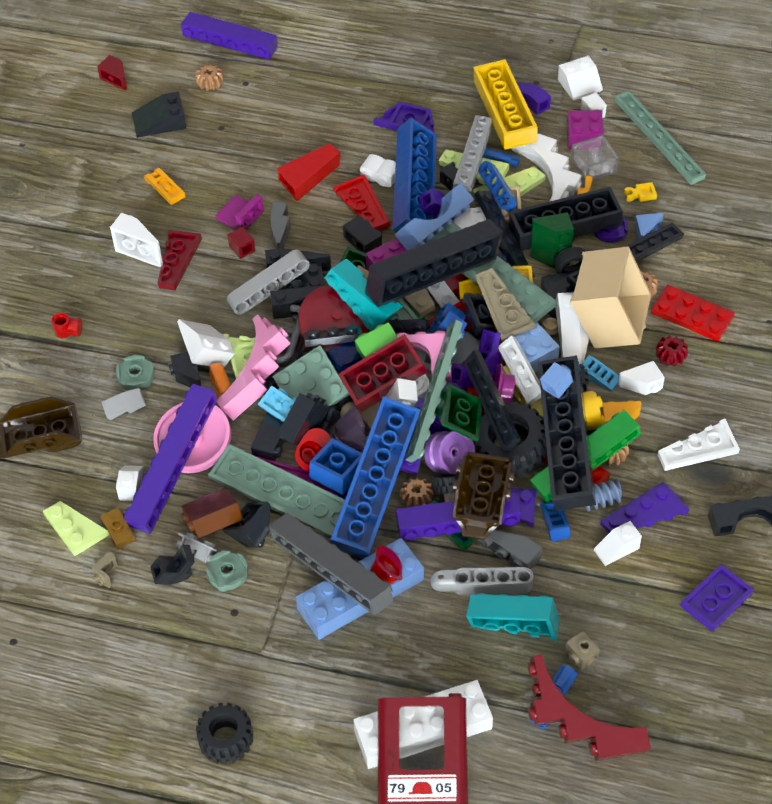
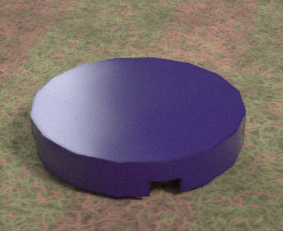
M623 217L622 226L596 232L594 235L604 242H619L628 234L627 220Z

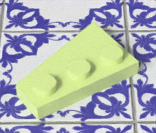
M61 501L43 511L44 516L74 556L109 536L106 529Z

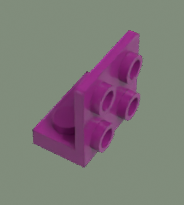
M256 194L247 201L235 195L215 215V218L236 230L241 227L246 230L264 212L263 199Z

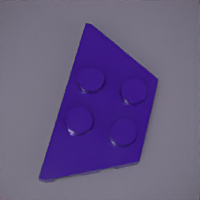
M398 102L393 108L386 110L381 118H374L375 126L395 131L409 118H413L434 132L431 109Z

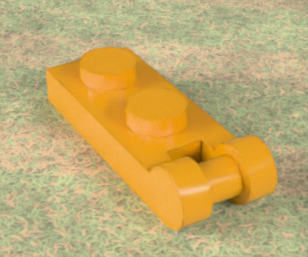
M159 167L153 173L144 175L146 183L150 184L170 205L185 198V192Z

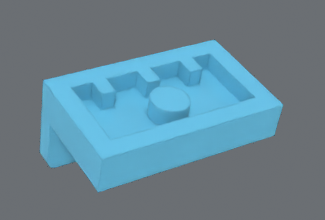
M271 386L258 405L284 422L296 398L291 399L288 397L289 394L279 387L277 390Z

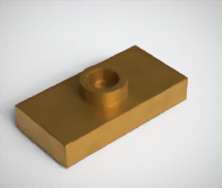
M115 508L100 516L117 549L135 541V536L119 508Z

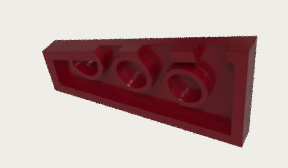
M168 230V241H166L165 245L166 252L163 254V266H161L157 283L159 288L177 289L202 240L200 233Z

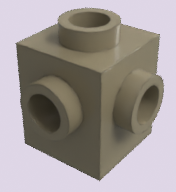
M582 631L567 641L565 653L568 655L570 662L574 666L577 665L582 671L586 667L590 668L597 663L600 649L594 639H590Z

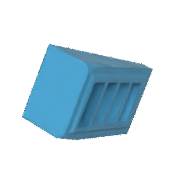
M588 355L583 361L584 369L588 371L589 381L612 392L618 384L619 375L591 355Z

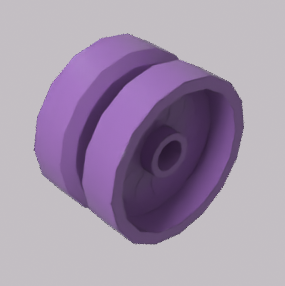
M438 431L432 434L425 444V461L433 472L456 475L457 465L462 463L464 453L466 451L475 453V446L471 439L455 431Z

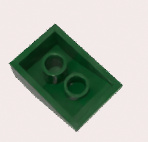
M448 383L440 393L441 401L435 409L442 426L477 442L479 440L482 403L478 397Z

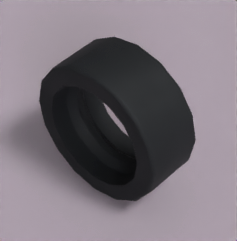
M571 247L558 253L554 259L557 274L580 270L583 260L582 253L586 251L580 247ZM572 261H579L577 264H574L572 266H565L567 263H570Z

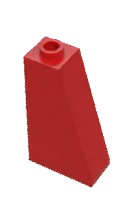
M329 143L278 167V180L297 201L340 166V152Z

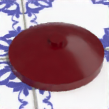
M330 285L313 290L301 304L298 324L303 338L304 332L316 329L321 331L331 327L346 328L349 325L361 326L362 334L371 332ZM355 342L321 345L326 354L332 356H342L357 351Z

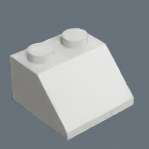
M589 56L559 65L558 81L573 101L602 91L603 88L597 67Z

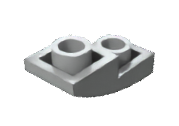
M139 388L120 393L101 402L106 417L109 420L125 412L131 414L146 405Z

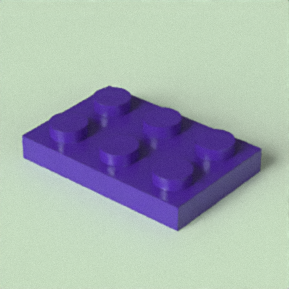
M720 564L681 601L680 606L713 632L753 594L754 589Z

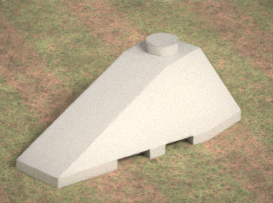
M574 292L558 293L556 297L557 306L555 308L561 357L577 355L579 364H582L585 359L589 337L570 303Z

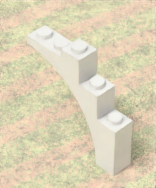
M537 133V142L514 147L512 151L527 157L542 169L552 188L550 201L576 195L578 188L583 186V183H581L582 175L569 171V157L557 153L556 139Z

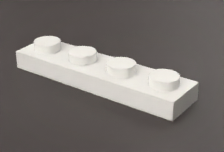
M511 335L498 346V349L511 374L515 375V381L527 404L532 406L542 398L540 382L516 337Z

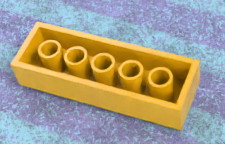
M506 59L473 67L475 86L489 117L492 118L493 126L504 150L537 142L538 127Z

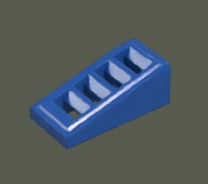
M553 502L540 504L550 540L554 542L570 538V526L564 511L559 510L548 513V511L555 510Z

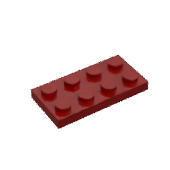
M668 284L651 310V314L717 342L720 341L735 314L733 311Z

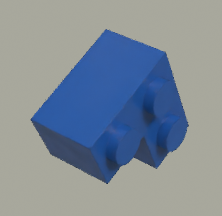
M447 303L440 308L428 332L429 334H434L436 331L446 332L447 327L455 320L463 323L461 339L466 332L464 329L467 323L464 319L467 315L451 303Z

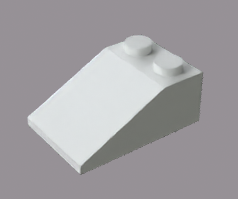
M121 213L110 227L115 251L161 268L163 262L159 241L137 218Z
M181 319L177 321L192 363L206 366L221 363L225 367L235 354L230 340L212 326Z

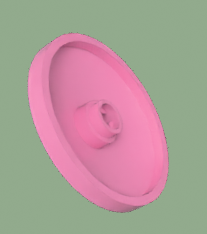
M182 403L172 407L159 420L153 438L156 453H158L160 443L165 439L168 427L173 423L177 409ZM216 405L181 473H196L212 467L216 464L228 444H230L231 427L224 412Z

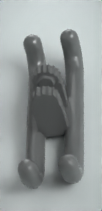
M293 304L290 306L291 311L298 313L292 316V319L296 321L294 329L283 328L289 335L286 338L291 344L286 347L287 352L282 356H276L277 359L275 360L276 363L289 362L286 365H278L277 372L282 371L295 362L304 338L298 324L301 307L299 305Z

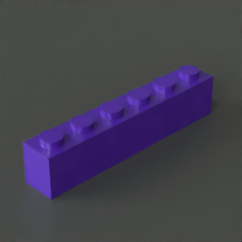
M189 12L181 23L182 33L185 37L270 60L278 48L277 35Z
M516 492L511 493L510 500H506L502 525L500 526H513L520 523L521 511ZM454 501L396 509L399 539L413 540L421 537H434L435 535L442 534L451 535L462 532L458 522L452 517Z

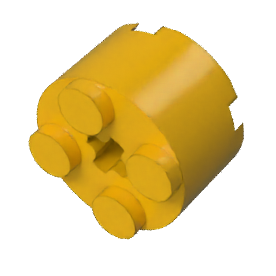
M594 391L583 392L588 431L596 430L598 426L605 424L604 416L600 412L602 407L601 397L597 396Z

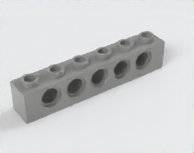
M475 115L453 183V189L462 183L470 195L472 194L490 137L492 118Z

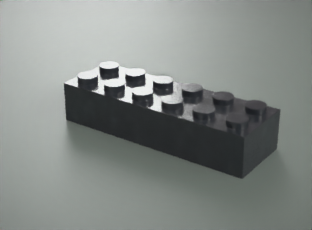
M611 187L509 211V227L522 251L530 249L532 218L568 213L574 228L573 238L620 227L622 226L623 211Z

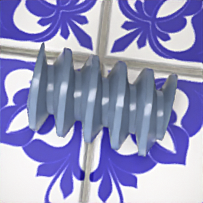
M615 479L614 482L609 480L607 484L601 482L599 486L594 484L596 505H593L595 510L598 509V503L603 508L606 507V501H608L610 506H613L614 499L617 504L621 503L622 489L618 479ZM585 506L586 510L590 511V506Z

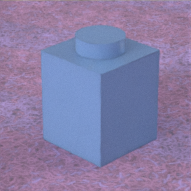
M554 362L541 377L540 381L543 390L559 399L571 385L573 379L571 370L567 366Z

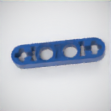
M484 161L479 167L480 176L494 195L500 208L507 212L513 211L517 205L514 194L497 167L489 161ZM497 177L496 182L492 184V180ZM503 188V193L499 195V191Z

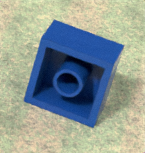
M332 438L310 461L309 478L343 495L352 483L362 453Z

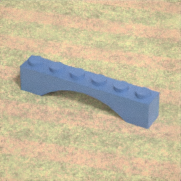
M460 183L441 199V210L436 219L422 220L414 218L395 233V236L406 250L423 245L471 207L469 204L474 198L463 184Z

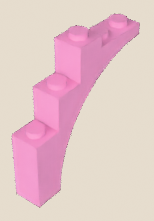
M258 314L252 319L255 324L256 336L251 355L237 379L217 400L221 410L233 421L267 391L264 385L265 379L279 367L275 361L277 359L276 356L291 344L286 338L289 335L282 327L278 329L266 317L262 319Z

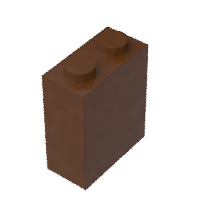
M226 487L181 506L183 510L181 518L184 524L187 525L190 533L194 532L197 538L243 520L237 501Z

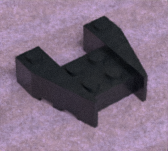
M293 249L265 250L267 268L293 251ZM301 251L310 264L309 268L287 284L288 289L270 291L273 319L289 318L294 314H298L291 311L290 306L293 304L301 306L309 293L325 286L323 271L331 270L330 254Z

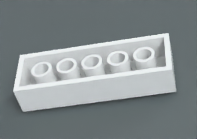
M478 680L425 696L448 697L450 693H461L462 697L466 698L467 737L492 729L493 716ZM402 707L400 709V759L444 745V709L442 707ZM377 711L353 719L354 731L368 769L378 766Z

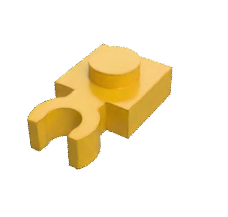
M653 182L636 184L635 189L632 187L624 189V195H627V202L634 201L637 198L639 202L657 199Z

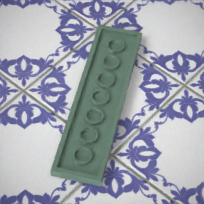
M451 222L426 243L462 229L454 222ZM498 256L496 260L462 273L479 286L475 275L493 268L534 323L557 306L555 299Z
M228 444L208 474L209 479L256 502L268 501L270 509L282 515L289 513L291 516L297 517L305 526H310L313 530L329 538L332 537L345 502L344 499Z

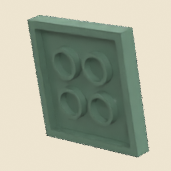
M321 345L273 376L277 385L285 390L291 399L297 398L299 393L307 395L309 392L326 399V404L333 406L350 395Z

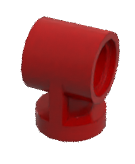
M57 313L51 318L55 336L58 338H66L70 335L79 337L81 335L83 325L81 318H69L66 313Z

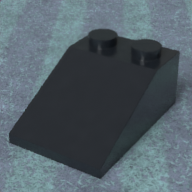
M179 92L162 94L132 112L137 138L186 129Z

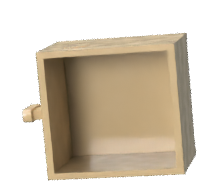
M629 246L583 252V260L570 303L593 347L605 348L640 344L643 330L646 328L645 321L651 292Z

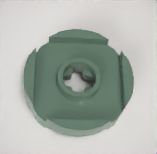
M128 356L123 359L124 362L117 365L116 376L123 389H140L151 385L154 377V368L152 362L146 360L144 356ZM134 370H137V372H139L137 374H131L134 372Z
M221 551L209 560L210 563L206 569L209 582L219 591L225 592L235 589L247 581L248 566L241 554ZM226 567L233 569L230 573H223Z

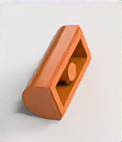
M221 363L210 364L209 378L219 398L231 386V383Z

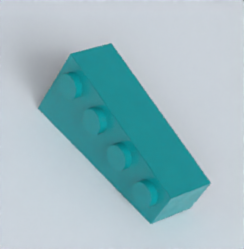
M347 259L333 267L325 276L328 284L334 288L340 295V298L347 303L353 313L361 319L370 331H373L380 324L388 323V320H392L402 308L399 302L396 304L390 302L377 307L365 294L367 279L364 278V273Z
M484 593L470 595L467 619L471 627L499 631L500 628H503L507 632L517 635L519 631L531 633L530 637L539 638L540 634L550 636L549 640L557 641L560 617L553 597L544 595L539 597L527 595L508 596L506 594L487 595Z

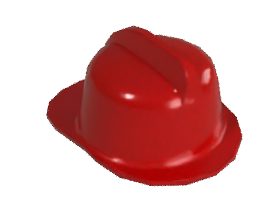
M313 428L303 436L295 450V460L299 468L310 471V461L331 440L330 435L325 430Z
M382 545L378 546L376 558L370 571L374 572L383 582L386 581L390 585L397 580L401 581L403 579L402 563L399 557L390 548Z

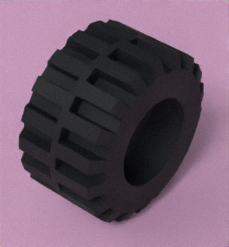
M218 703V707L215 708L213 705L210 706V711L207 712L205 710L202 713L203 718L199 717L197 721L198 726H196L197 739L202 754L205 753V757L208 760L212 758L214 763L218 764L219 761H222V765H226L227 761L235 763L238 757L241 760L244 758V752L248 753L250 751L249 745L253 743L251 721L247 717L246 711H241L238 705L233 707L232 703H227L226 706H223V703ZM223 727H231L236 730V733L226 740H218L213 737L214 733Z

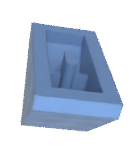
M664 214L636 215L634 229L637 240L660 229Z

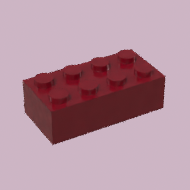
M404 334L338 375L358 409L363 412L381 401L397 378L414 381L428 372Z

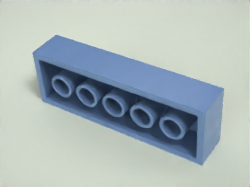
M402 538L386 546L395 552L402 563L403 579L401 581L397 580L390 585L393 597L424 580V567ZM376 552L359 561L369 572H371V566L376 558ZM327 580L296 596L297 610L318 640L369 612Z

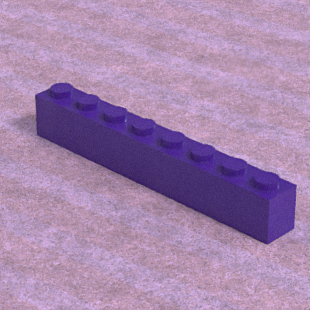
M192 384L190 390H187L185 400L177 409L176 417L173 423L169 425L168 433L165 439L161 441L157 455L151 461L150 469L143 476L142 484L139 490L135 492L131 506L125 512L124 519L129 527L151 534L218 400L213 390Z

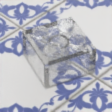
M603 135L572 145L571 161L584 180L586 176H593L592 180L617 173L619 157Z

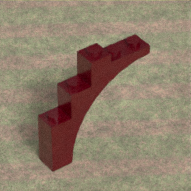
M542 654L532 656L528 663V671L530 676L533 675L535 684H532L534 697H537L538 700H534L530 704L531 707L528 708L530 720L534 721L535 726L560 722L561 725L558 726L561 738H564L565 743L590 739L589 750L591 756H594L595 761L644 753L651 749L646 727L625 728L611 726L596 721L580 712L564 698L554 685L547 672Z

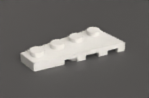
M723 419L714 426L706 427L704 431L698 434L694 433L688 436V439L682 442L677 441L659 450L658 457L664 471L739 454L740 449L726 419Z

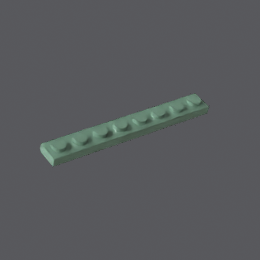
M629 90L615 96L614 101L690 185L705 179L706 173Z
M455 320L447 327L405 460L410 463L420 459L425 452L424 443L430 436L429 428L436 417L434 412L441 401L440 393L447 382L445 377L452 367L450 362L457 351L456 343L462 335L461 327L463 323Z

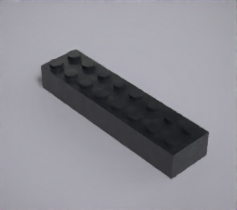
M487 219L370 265L365 294L377 307H380L496 260L503 231L491 219Z
M577 355L538 362L540 379L554 362L567 366L571 370L573 379L571 385L559 399L543 390L540 381L551 497L556 511L596 505L581 368Z

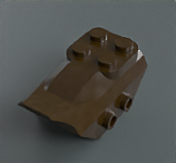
M50 396L30 402H23L12 406L0 419V458L3 459L47 450L51 453L74 448L82 442L81 426L75 403Z
M467 451L464 453L462 463L457 465L456 475H459L458 480L454 479L453 491L456 494L452 515L458 522L464 537L486 540L496 527L502 525L505 503L511 497L512 488H508L509 483L513 484L515 472L512 471L514 459Z

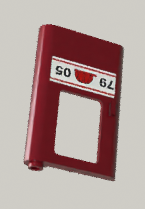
M450 693L448 697H387L378 699V804H468L466 698L462 697L461 693ZM402 707H442L444 709L445 765L443 769L403 770L400 768L399 711Z

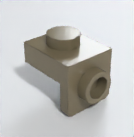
M110 551L101 556L92 567L93 579L99 585H105L107 588L112 586L109 574L118 566L115 555Z

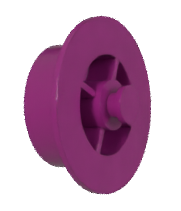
M499 363L494 369L492 378L503 402L510 403L515 387V375L504 373L503 366Z

